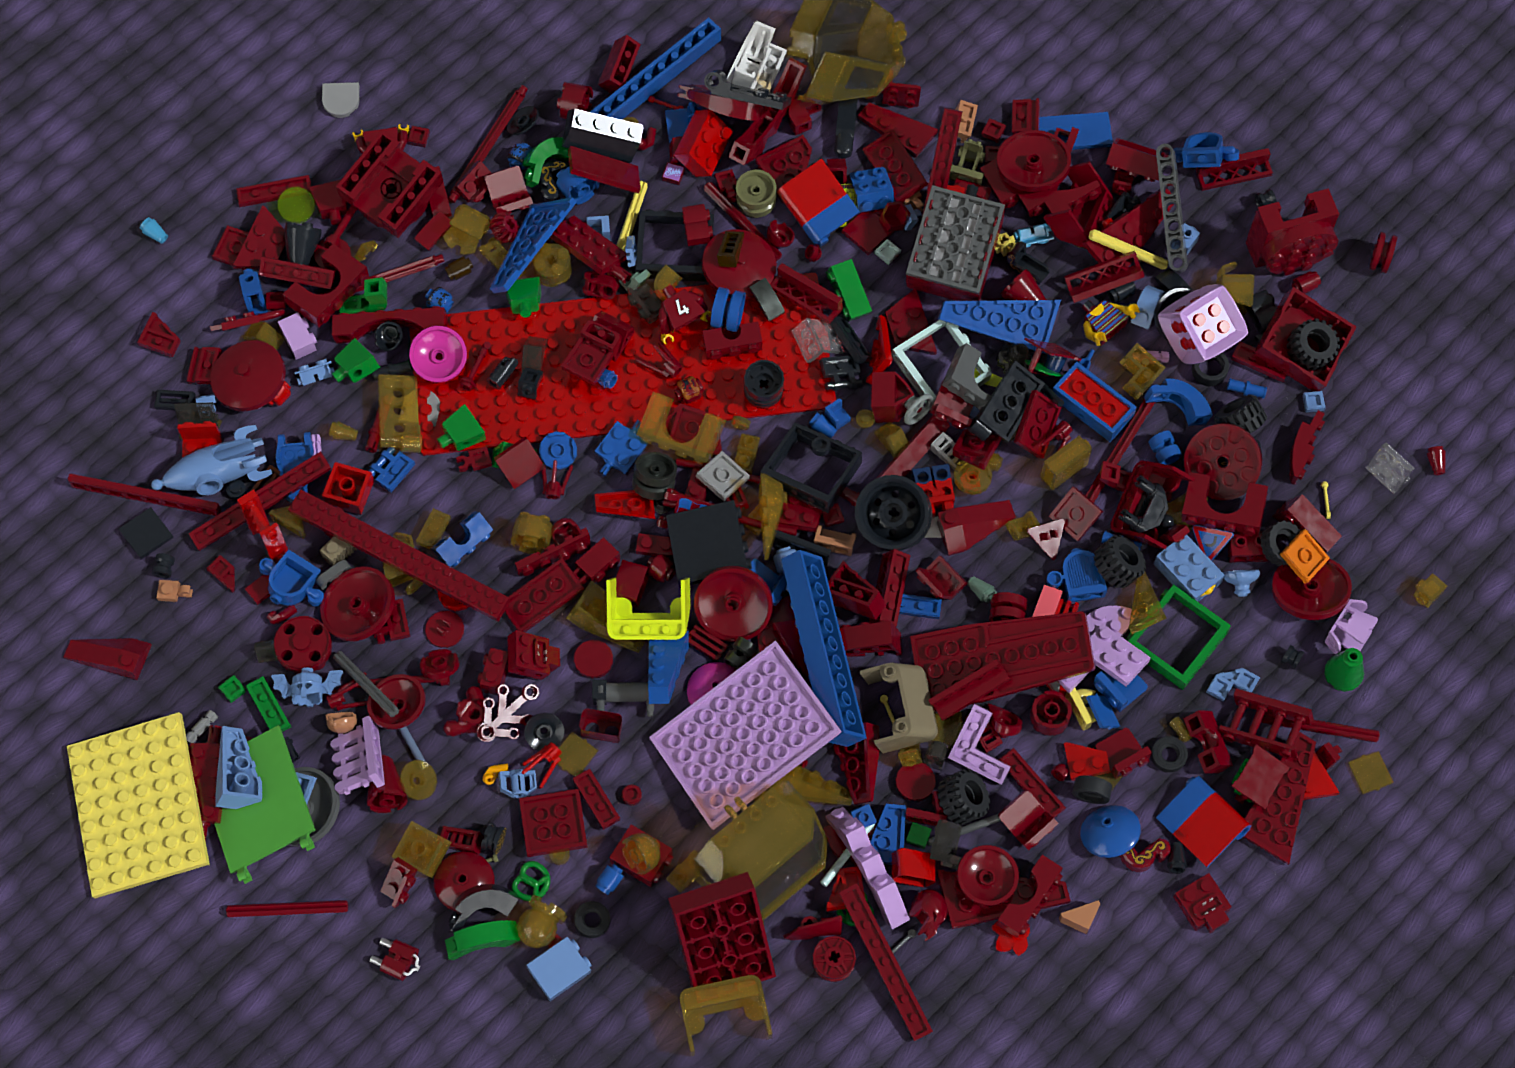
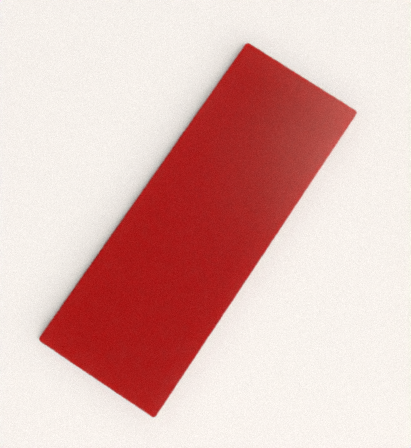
M816 273L802 274L808 279L819 284L818 276ZM780 281L777 287L787 288L788 284ZM710 284L674 288L676 293L686 289L701 296L708 307V311L712 312L717 291ZM662 290L638 292L631 295L620 294L615 295L610 300L594 297L541 303L539 310L531 312V315L527 318L522 317L520 314H513L510 307L447 314V328L454 330L463 339L467 350V359L462 371L455 378L446 382L436 383L427 381L420 377L413 369L421 454L427 456L471 451L486 446L487 449L495 448L503 441L515 444L523 437H526L530 444L540 443L545 436L553 432H564L573 439L607 435L617 421L631 429L636 421L639 420L644 424L639 431L656 429L680 403L685 404L682 400L678 401L674 390L677 389L676 384L678 381L689 376L700 380L704 392H702L700 399L685 405L717 415L718 422L825 410V407L836 401L835 391L825 389V383L831 382V378H823L819 363L821 358L830 357L825 322L776 292L775 294L781 302L785 313L769 322L759 308V303L755 297L745 299L741 324L759 323L762 350L756 353H741L738 356L728 355L722 356L719 359H707L702 331L716 329L711 327V317L707 314L706 320L708 322L698 318L673 334L670 331L674 341L671 342L670 338L667 337L665 346L675 359L681 363L683 368L676 377L672 378L669 376L666 378L663 374L635 361L636 358H639L662 370L665 369L663 364L666 360L653 347V344H656L664 352L658 343L661 341L662 335L659 325V309L662 302L667 299ZM800 291L791 292L794 297L803 296ZM815 300L806 301L809 306L818 305V302ZM600 311L633 326L635 333L616 362L611 360L606 369L614 371L617 375V382L612 388H604L598 382L594 386L563 370L561 367L580 338V332L587 321L593 320L595 314ZM725 320L724 326L721 328L723 336L729 340L738 338L740 336V327L738 332L728 331ZM409 328L410 340L412 344L414 338L420 333V331H417L413 328ZM489 342L491 347L487 350L485 358H483L473 377L476 388L471 391L462 389L459 380L462 377L469 376L478 353L482 349L481 345ZM441 354L436 355L437 360H441L443 357ZM504 357L518 359L517 367L500 390L488 384L486 381L487 377ZM758 360L773 361L780 366L784 374L782 398L777 404L769 408L755 407L748 402L744 394L745 372L752 363ZM525 367L543 371V378L538 386L536 399L518 396V381ZM430 391L435 393L440 401V411L436 426L431 421H428V415L432 413L431 405L427 404V398L431 394ZM465 404L485 431L486 440L460 451H457L452 443L442 448L437 441V438L445 434L442 423Z

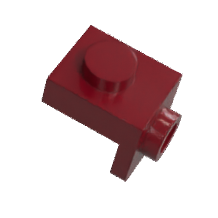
M1116 170L1111 193H1116L1120 196L1123 192L1130 194L1134 176L1129 175L1127 172Z

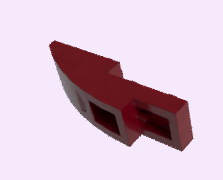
M1319 410L1310 425L1302 422L1292 445L1289 474L1291 483L1294 485L1297 479L1302 480L1306 473L1305 465H1310L1315 457L1312 454L1315 447L1312 445L1317 436L1314 434L1316 430L1320 432L1325 423L1322 420L1325 413Z

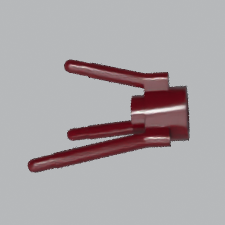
M661 341L658 343L664 352L656 344H653V347L666 360L663 364L664 370L639 358L635 359L636 362L663 374L666 378L669 376L672 378L676 377L683 368L681 363L675 359Z
M1061 421L1058 425H1055L1053 433L1041 443V446H1044L1054 437L1057 440L1063 439L1051 464L1056 462L1066 443L1071 439L1069 434L1073 429L1066 421Z
M557 460L553 461L552 478L548 484L546 468L542 470L543 494H545L546 498L557 500L560 499V495L564 496V490L571 475L573 465L569 466L561 486L560 482L556 481Z
M354 679L333 690L331 696L326 694L331 709L337 708L340 711L344 708L367 705V701L342 703L346 701L343 694L359 685L357 682L355 683Z

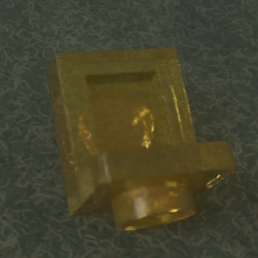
M1028 511L1023 517L1008 521L1005 526L1014 541L1030 537L1027 529L1040 524L1033 512Z
M921 744L900 749L898 758L903 767L922 763Z

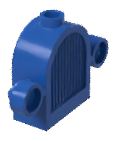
M1212 132L1191 135L1186 139L1183 147L1173 149L1176 155V163L1183 161V168L1220 167L1223 159L1226 161H1236L1240 158L1238 149H1235L1233 146H1223V137Z
M1082 548L1071 550V553L1064 560L1061 573L1051 571L1046 580L1049 587L1058 588L1063 584L1066 601L1069 600L1071 603L1103 598L1107 593L1106 582L1094 564L1093 556L1095 555L1089 551L1082 550Z
M289 549L277 564L270 558H264L260 561V572L263 575H269L268 591L270 600L277 605H295L301 602L305 596H308V603L310 605H321L324 594L319 589H313L321 573L319 568Z

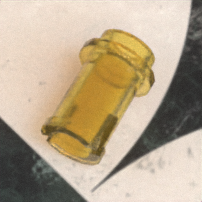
M1179 716L1169 723L1179 736L1178 739L1184 743L1192 738Z

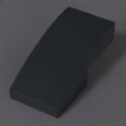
M1170 268L1154 278L1165 293L1176 288H1187L1193 291L1186 281Z

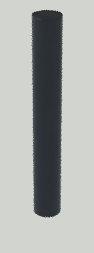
M1045 383L1041 390L1058 407L1063 406L1064 401Z

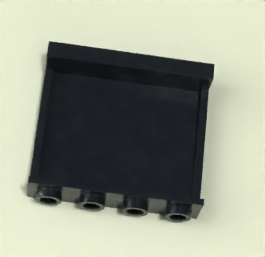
M734 500L666 515L680 590L682 579L690 578V585L697 584L711 571L720 567L740 566L749 570L752 569L750 558H746V552H749L747 541H743L742 535H746L744 525L739 522V518H742L740 506L736 507Z

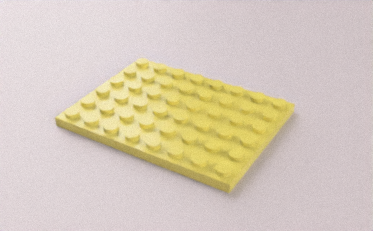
M180 712L67 746L93 898L210 865L184 722Z

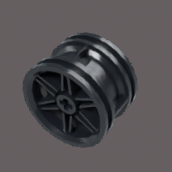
M885 475L874 479L861 491L855 506V519L862 535L870 543L886 550L896 549L902 551L912 548L926 536L931 527L932 506L925 491L912 480L898 475ZM895 490L899 491V496L896 498L892 496V492ZM876 499H881L882 503L880 506L875 505ZM910 501L916 504L913 509L908 507ZM896 508V511L900 512V515L896 516V519H893V516L890 515V511H893V509ZM875 518L880 519L879 525L873 524ZM908 521H913L914 526L912 528L907 527L906 523ZM891 529L896 530V535L893 537L889 535Z

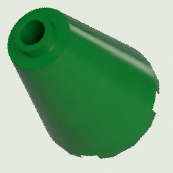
M1349 648L1332 656L1325 665L1324 675L1326 681L1334 689L1343 692L1352 691L1358 687L1364 678L1362 653L1356 648Z

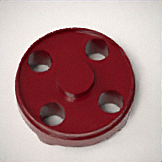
M298 616L287 620L280 626L274 638V651L282 667L291 672L301 673V669L307 667L313 668V671L320 670L325 666L330 657L332 639L327 628L319 620L309 616ZM289 629H294V630H295V631H294L292 634H290V635L286 634V632H287ZM316 630H322L321 634L314 635ZM287 655H292L289 661H284ZM314 656H320L318 661H311Z

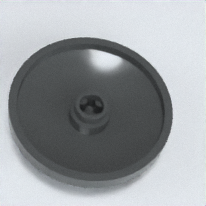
M312 767L295 768L296 772L317 778L307 803L316 830L310 833L309 836L315 843L323 838L334 825L339 812L340 797L335 790V783L328 775ZM300 839L288 846L301 847Z

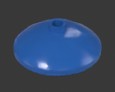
M1109 805L1096 809L1086 817L1080 830L1084 847L1090 853L1104 858L1125 854L1135 846L1141 834L1140 822L1135 813L1126 807Z

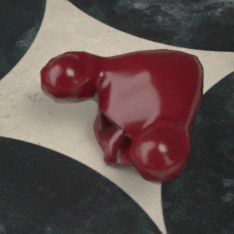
M471 686L465 693L467 699L457 703L456 715L459 720H448L445 722L443 731L446 735L454 737L464 733H477L478 726L483 723L484 708L481 706L484 696L479 687Z

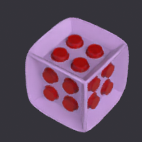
M1221 284L1207 285L1172 303L1158 314L1159 323L1171 347L1185 364H1198L1211 359L1241 341L1248 334L1246 323L1228 290Z

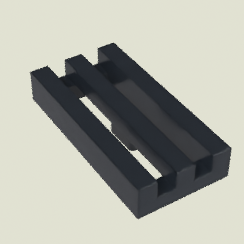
M157 390L154 407L156 410L193 412L192 405H194L196 394L193 391ZM161 396L189 397V399L161 398Z

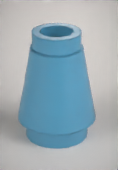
M148 217L140 226L143 234L161 244L168 238V235L155 219Z

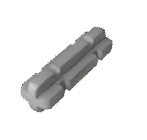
M209 710L204 715L205 718H201L191 728L192 731L186 734L188 743H194L197 737H200L209 728L210 723H213L218 718L213 711Z

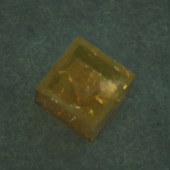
M411 821L392 857H399L418 869L417 871L433 878L452 842Z

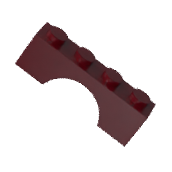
M1042 854L1030 873V878L1035 885L1034 897L1024 904L1016 905L1009 903L996 925L1015 938H1018L1020 933L1024 935L1030 927L1028 921L1031 917L1036 918L1041 910L1039 905L1042 901L1046 902L1052 894L1050 889L1053 884L1057 886L1061 881L1063 867Z

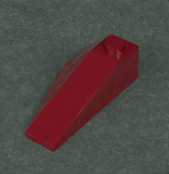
M1010 500L958 507L939 512L936 522L947 554L950 556L969 550L974 544L984 540L989 534L1014 520L1016 516Z
M134 638L70 640L63 658L138 680L152 644Z

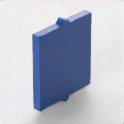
M1095 694L1094 696L1089 695L1086 697L1100 728H1108L1110 730L1120 727L1113 709L1105 696Z

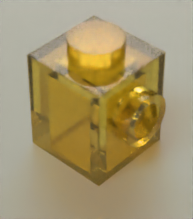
M1432 573L1426 580L1421 579L1415 586L1417 590L1413 596L1416 597L1418 603L1429 608L1444 593L1447 585Z

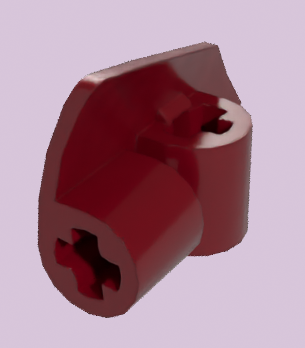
M807 916L802 920L800 927L783 935V937L788 940H807L817 936L841 935L842 916L821 918L820 922L813 916Z

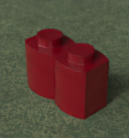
M704 204L682 207L688 246L709 243L710 237H713L712 226H708L707 222L710 220L709 209H705Z

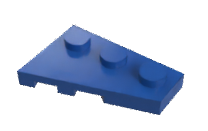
M886 803L870 840L871 845L880 854L883 864L892 865V853L900 848H904L905 805Z

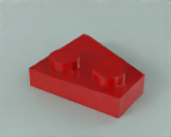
M1068 742L1064 743L1072 781H1075V778L1078 776H1098L1111 773L1106 751Z

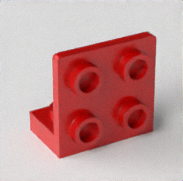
M210 421L202 422V424L184 422L177 425V429L183 439L182 458L199 449L222 443V435L216 423Z

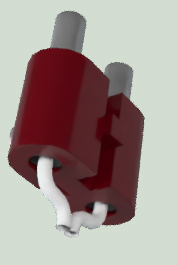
M381 938L380 944L389 948L388 956L386 955L383 960L375 956L370 958L371 963L380 966L381 972L401 981L420 968L418 965L419 949L397 939L392 942ZM415 962V966L417 968H413L410 970L409 967L411 966V964L413 965Z

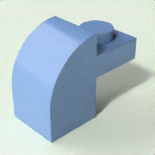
M1147 285L1137 302L1140 313L1135 312L1136 317L1131 320V323L1149 329L1154 318L1156 305L1165 292Z

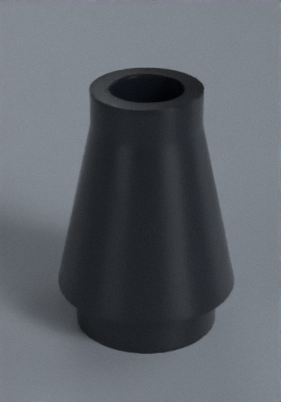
M1180 842L1171 843L1167 862L1169 872L1174 874L1184 873L1185 868H1187L1183 844Z

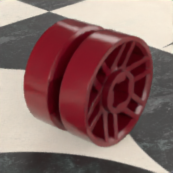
M1000 592L992 595V609L990 610L989 621L1025 618L1027 599L1022 595L1010 592Z

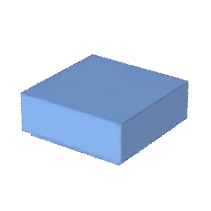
M1322 391L1303 393L1302 397L1306 413L1325 410Z

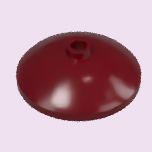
M404 674L389 676L376 685L399 709V713L395 717H390L370 695L368 697L367 709L371 719L378 726L392 730L406 727L414 722L422 713L426 700L425 691L419 681L414 677Z
M982 845L971 849L963 856L958 866L957 879L962 892L971 901L984 906H993L1005 902L1012 896L1018 885L1019 872L1014 859L1005 850L992 845ZM988 876L990 878V881L985 882L983 880V877Z
M458 852L448 856L438 866L434 876V889L438 899L444 906L456 912L457 910H455L453 903L463 892L478 885L495 884V876L490 864L482 856L473 852ZM461 876L466 877V881L463 883L459 882Z

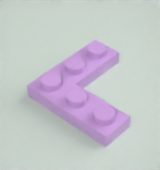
M974 704L948 758L1002 785L1011 766L975 749L993 713Z

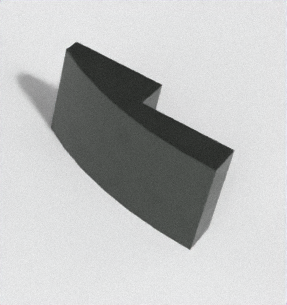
M766 278L749 287V290L759 303V308L769 322L785 313L781 302Z

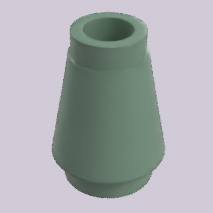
M975 576L967 583L982 602L989 603L992 595L997 593L994 586Z

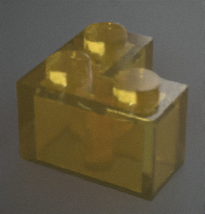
M1136 343L1119 362L1133 374L1122 389L1137 400L1166 367L1141 345Z

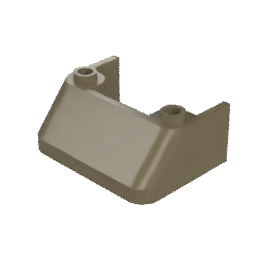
M886 663L860 671V675L868 685L883 680L888 683L897 681L899 683L905 717L894 721L892 725L893 736L874 740L875 745L883 754L928 742L936 738L938 727L933 706L928 701L931 699L926 673L922 667L910 664Z

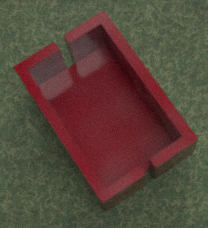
M1116 137L1106 164L1110 165L1109 168L1120 171V169L1126 170L1132 176H1138L1139 174L1145 176V179L1151 182L1159 181L1156 150ZM1162 152V153H1161V157H1163V158H1166V157L1169 156L1168 153H1165V152Z

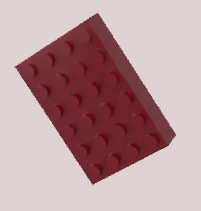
M748 872L668 898L691 986L698 1003L776 977L755 887Z

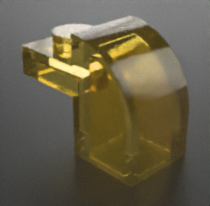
M668 265L661 269L654 281L655 292L662 301L666 299L662 290L669 285L675 288L683 279Z

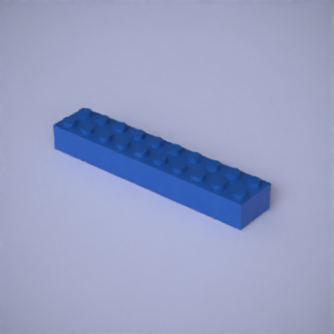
M798 550L782 558L781 561L783 565L782 571L787 582L786 588L790 594L791 608L796 619L795 625L800 636L799 642L802 646L804 662L808 669V679L814 694L842 731L828 743L849 747L867 738L823 559L820 556Z

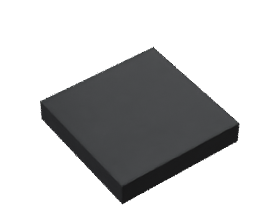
M152 507L119 528L141 560L174 538Z

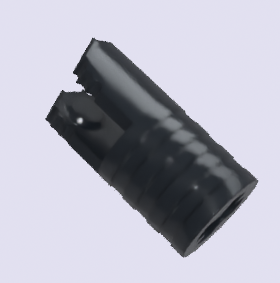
M504 357L487 377L486 381L488 384L500 390L517 367L518 359Z

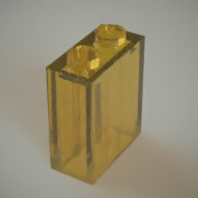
M1080 435L1044 461L1040 477L1052 490L1060 486L1088 465L1092 451L1090 443L1086 439L1083 440Z

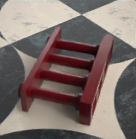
M1236 688L1234 699L1238 707L1230 726L1220 725L1219 730L1222 738L1228 742H1238L1252 747L1257 744L1262 749L1279 754L1283 758L1297 759V749L1293 745L1301 726L1304 724L1312 725L1314 720L1312 709ZM1250 708L1257 712L1248 733L1237 730L1245 709ZM1264 714L1275 715L1276 717L1267 738L1257 736L1256 733ZM1289 719L1293 720L1294 724L1286 743L1274 741L1282 721Z

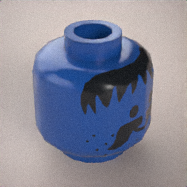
M526 143L515 144L507 155L510 167L517 165L521 170H526L527 168L522 166L523 161L533 148Z
M437 287L434 290L431 288L425 296L428 308L433 306L444 307L446 313L454 304L452 295L442 287Z

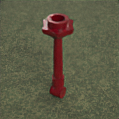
M489 342L481 345L482 349L478 353L469 376L462 377L459 380L462 389L471 391L476 388L473 377L483 358H485L487 350L491 347Z

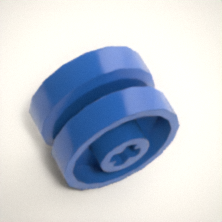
M719 287L712 306L711 327L722 328L726 320V329L738 332L743 316L746 293L735 290L730 300V290Z

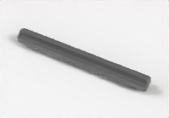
M338 651L333 656L335 661L390 717H395L399 713V709L342 651Z

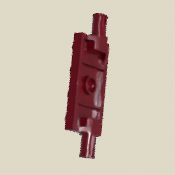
M575 215L561 222L549 237L600 275L607 272L609 275L617 277L624 284L632 277L631 273L620 266L627 259V253Z
M209 725L206 743H190L189 749L205 842L208 827L211 824H220L222 807H216L219 741L222 729L221 726L214 725V728L213 725Z

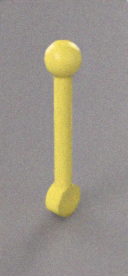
M1323 481L1321 487L1324 493L1325 517L1330 519L1331 513L1329 511L1327 494L1328 483Z
M882 695L880 702L885 705L893 724L895 719L888 705V697Z

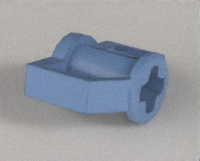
M523 769L500 771L498 774L500 791L512 798L526 797L537 788L535 770H529L525 774L521 773ZM524 777H529V791L525 790ZM506 778L511 779L512 792L507 790Z

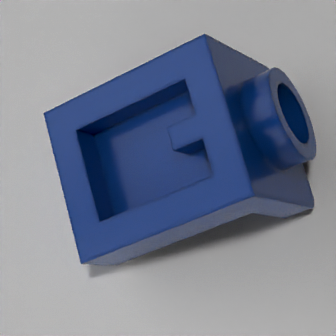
M864 804L848 811L853 818L856 817L864 825V828L877 822L869 804Z

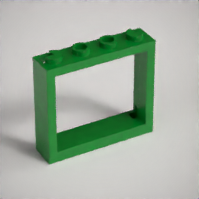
M1173 584L1170 589L1166 588L1160 596L1161 601L1158 604L1155 602L1149 609V616L1147 618L1143 617L1137 625L1139 627L1136 632L1132 631L1126 640L1151 657L1147 665L1183 690L1227 635L1231 625ZM1172 597L1218 629L1183 675L1137 642Z

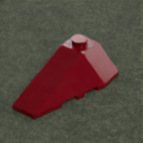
M867 722L863 723L867 739L849 747L834 744L835 753L840 758V767L845 772L846 784L855 805L873 802L880 751L875 745L874 740L880 739L878 725Z

